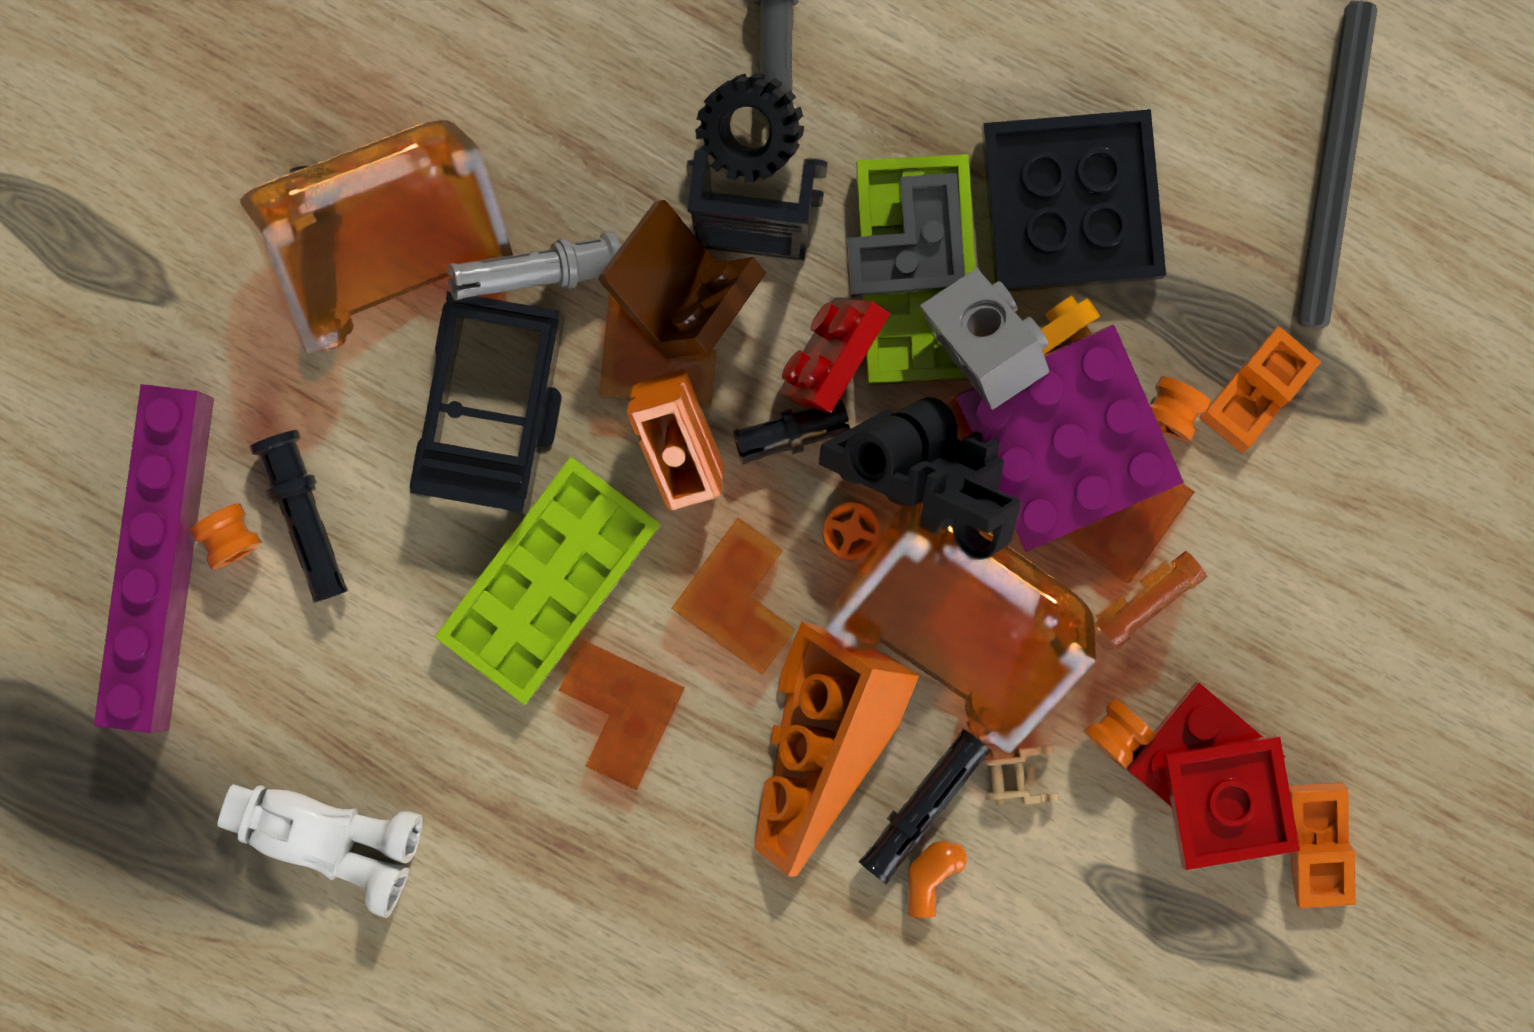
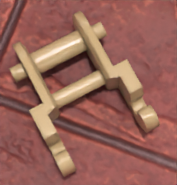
M1054 745L1016 748L1017 756L999 757V751L991 752V758L982 761L983 765H990L993 790L992 793L985 795V800H995L996 806L1004 805V799L1021 797V801L1025 805L1038 804L1043 801H1059L1058 793L1029 795V792L1025 790L1023 762H1025L1026 756L1054 753ZM1014 763L1017 790L1005 791L1002 764Z

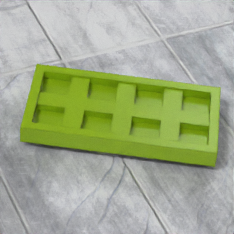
M969 154L857 160L856 176L860 237L903 233L899 188L900 177L957 173L965 275L975 269ZM941 291L863 297V300L873 301L891 313L866 354L868 385L967 380L934 339L920 307L921 304Z
M570 456L434 638L523 705H527L662 524Z

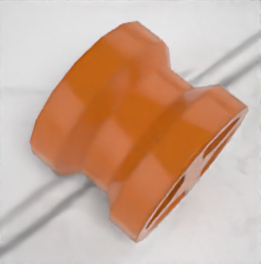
M1161 376L1156 385L1158 395L1154 403L1150 405L1162 433L1172 438L1191 442L1196 431L1194 422L1199 414L1207 411L1211 400L1202 392L1181 381Z
M848 502L838 505L829 512L823 523L822 537L825 546L833 555L840 559L854 560L862 558L874 548L879 538L880 528L877 517L869 508L861 503Z
M239 503L210 514L190 528V533L194 540L203 543L207 549L206 561L211 570L221 569L242 559L262 544L258 534L249 531L245 525L244 518L246 513Z
M1114 698L1106 706L1107 715L1100 722L1091 723L1083 732L1120 767L1126 769L1133 762V752L1140 745H1148L1156 735L1135 713Z

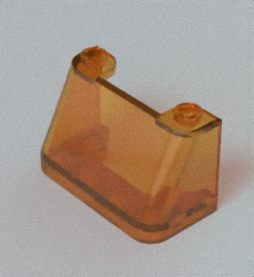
M449 120L429 121L262 184L248 191L240 199V204L297 338L307 354L313 351H330L340 347L346 342V336L354 328L351 315L449 277L447 268L451 263L460 264L513 255L480 147L454 122Z
M922 502L914 507L901 505L827 615L825 630L831 634L838 645L851 652L857 650L869 652L878 642L888 647L963 698L968 718L967 726L971 733L983 743H994L1010 754L1096 662L1093 614L1088 605L1077 594L1010 547L1006 546L984 560L970 558L957 546L951 526L946 529L941 528L937 535L919 527L923 507ZM978 530L985 539L993 541V535Z

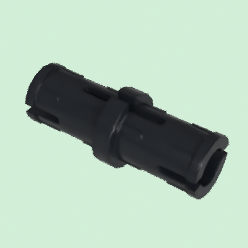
M839 399L831 413L814 408L793 413L792 409L780 412V418L742 429L733 430V436L737 440L735 444L740 460L745 465L751 461L789 450L792 455L803 452V446L836 437L849 430L850 425L846 424V422H849L844 404Z

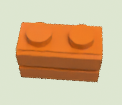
M678 370L633 385L630 395L631 401H629L626 414L634 433L639 435L638 442L667 510H676L715 499V497L721 495L723 483L721 479L724 476L725 465L687 371Z

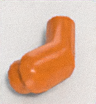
M945 840L935 842L911 862L908 869V916L917 918L936 917V886L947 879L952 873L963 871L967 864V854L962 845L949 843Z

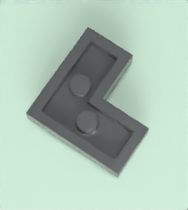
M957 173L900 177L899 188L903 233L849 237L847 239L851 298L942 291L965 276Z

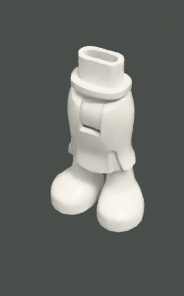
M232 784L226 794L217 825L220 828L238 833L239 842L249 843L256 850L269 857L312 868L321 872L330 880L338 877L355 884L365 891L367 910L372 914L388 918L404 889L409 868L352 853V847L354 842L379 850L393 860L408 863L412 860L418 848L423 816L412 811L401 810L391 820L375 819L359 815L356 808L340 809L289 790L268 789L262 785L257 786L254 790Z

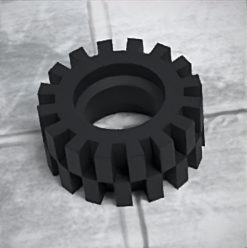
M745 73L737 75L730 81L727 80L709 94L704 100L705 106L698 111L696 120H700L701 125L695 129L696 139L703 138L705 143L699 150L707 151V155L711 154L715 161L710 166L716 172L725 168L728 170L726 178L734 181L740 176H744V182H755L759 177H762L764 180L772 176L797 152L800 146L798 140L804 133V126L799 125V120L803 117L801 106L794 108L792 104L796 96L791 90L784 93L779 89L783 82L773 78L770 82L764 80L765 74L755 73L751 77H747ZM742 107H752L765 115L770 126V135L765 145L758 148H748L737 142L730 128L731 117L735 110Z

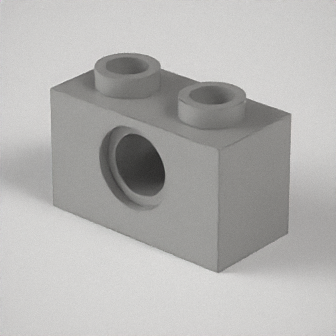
M978 268L920 305L934 339L992 410L1050 372L1042 349L1048 346V342L1039 326L1031 317H1027L1022 321L1015 313L1018 308L1007 288L1000 281L992 285Z

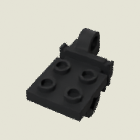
M925 397L896 413L887 409L821 444L818 465L840 474L841 478L847 482L862 484L886 495L887 499L895 504L914 507L922 502L923 507L919 527L937 535L941 528L946 529L951 526L957 546L968 557L976 560L987 559L1005 548L1012 540L1022 500L999 491L1004 459L997 457L1000 441L992 438L982 443L983 434L976 431L963 438V442L957 440V420L952 410L943 401L934 397ZM978 530L985 533L992 531L993 541L985 539Z

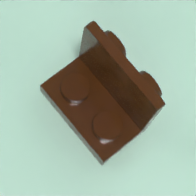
M660 200L652 204L601 272L599 281L666 359L710 354L766 272L754 257L731 261L723 259L716 262L666 200Z

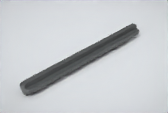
M1350 1L1344 9L1297 315L1298 324L1307 328L1321 329L1327 327L1331 319L1378 10L1376 5L1371 2Z

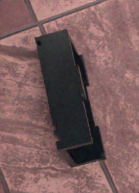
M695 150L694 160H687L686 169L687 175L691 177L687 210L688 213H691L696 238L705 249L804 261L811 207H822L824 197L823 191L813 189L814 178H826L828 162L814 158L804 159L799 202L794 203L712 193L710 163H708L707 151Z
M447 291V302L442 308L435 345L437 357L422 438L417 443L412 469L410 493L419 497L441 498L509 510L517 514L526 515L530 510L541 448L552 445L556 434L562 396L552 385L564 317L558 310L478 296L455 301L451 292ZM464 319L541 332L526 417L463 407L458 401H452L447 404ZM445 413L455 419L461 416H468L524 426L519 455L512 456L440 443Z

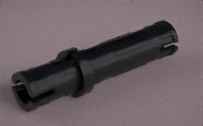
M962 728L952 745L927 774L897 813L893 810L886 818L890 823L872 847L858 861L886 885L918 844L922 847L928 840V837L925 836L926 832L963 787L978 765L992 751L964 728Z

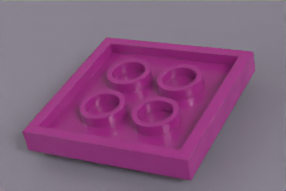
M1113 324L1044 355L1050 372L993 410L974 387L955 395L971 432L974 433L976 431L983 434L982 443L992 438L1000 441L997 457L1004 459L999 491L1022 500L1015 530L1025 552L1184 483L1116 327Z

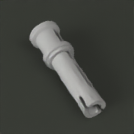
M609 231L603 232L599 239L570 243L566 238L558 239L550 245L549 250L460 264L451 263L448 265L447 274L449 276L453 275L454 278H448L449 289L455 301L467 297L556 283L557 287L565 290L574 289L577 286V282L599 279V275L621 246L615 233Z

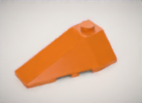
M802 621L781 671L778 692H786L781 726L773 725L770 744L778 745L774 776L764 782L754 847L756 851L787 876L797 877L899 727L919 678L918 674L880 650L809 622Z

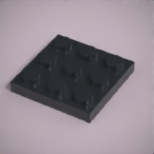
M1151 109L983 123L981 129L995 283L1000 281L1011 292L1163 279L1166 276Z

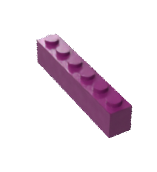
M140 384L94 726L145 733L168 731L170 728L195 544L190 528L198 522L214 404L213 397L199 391Z

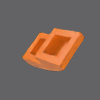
M1277 326L1210 403L1207 411L1202 413L1199 418L1242 454L1251 447L1279 410L1292 400L1321 361L1280 326Z
M1343 782L1289 785L1300 851L1290 853L1296 905L1299 908L1356 905L1355 850L1349 844L1348 788Z

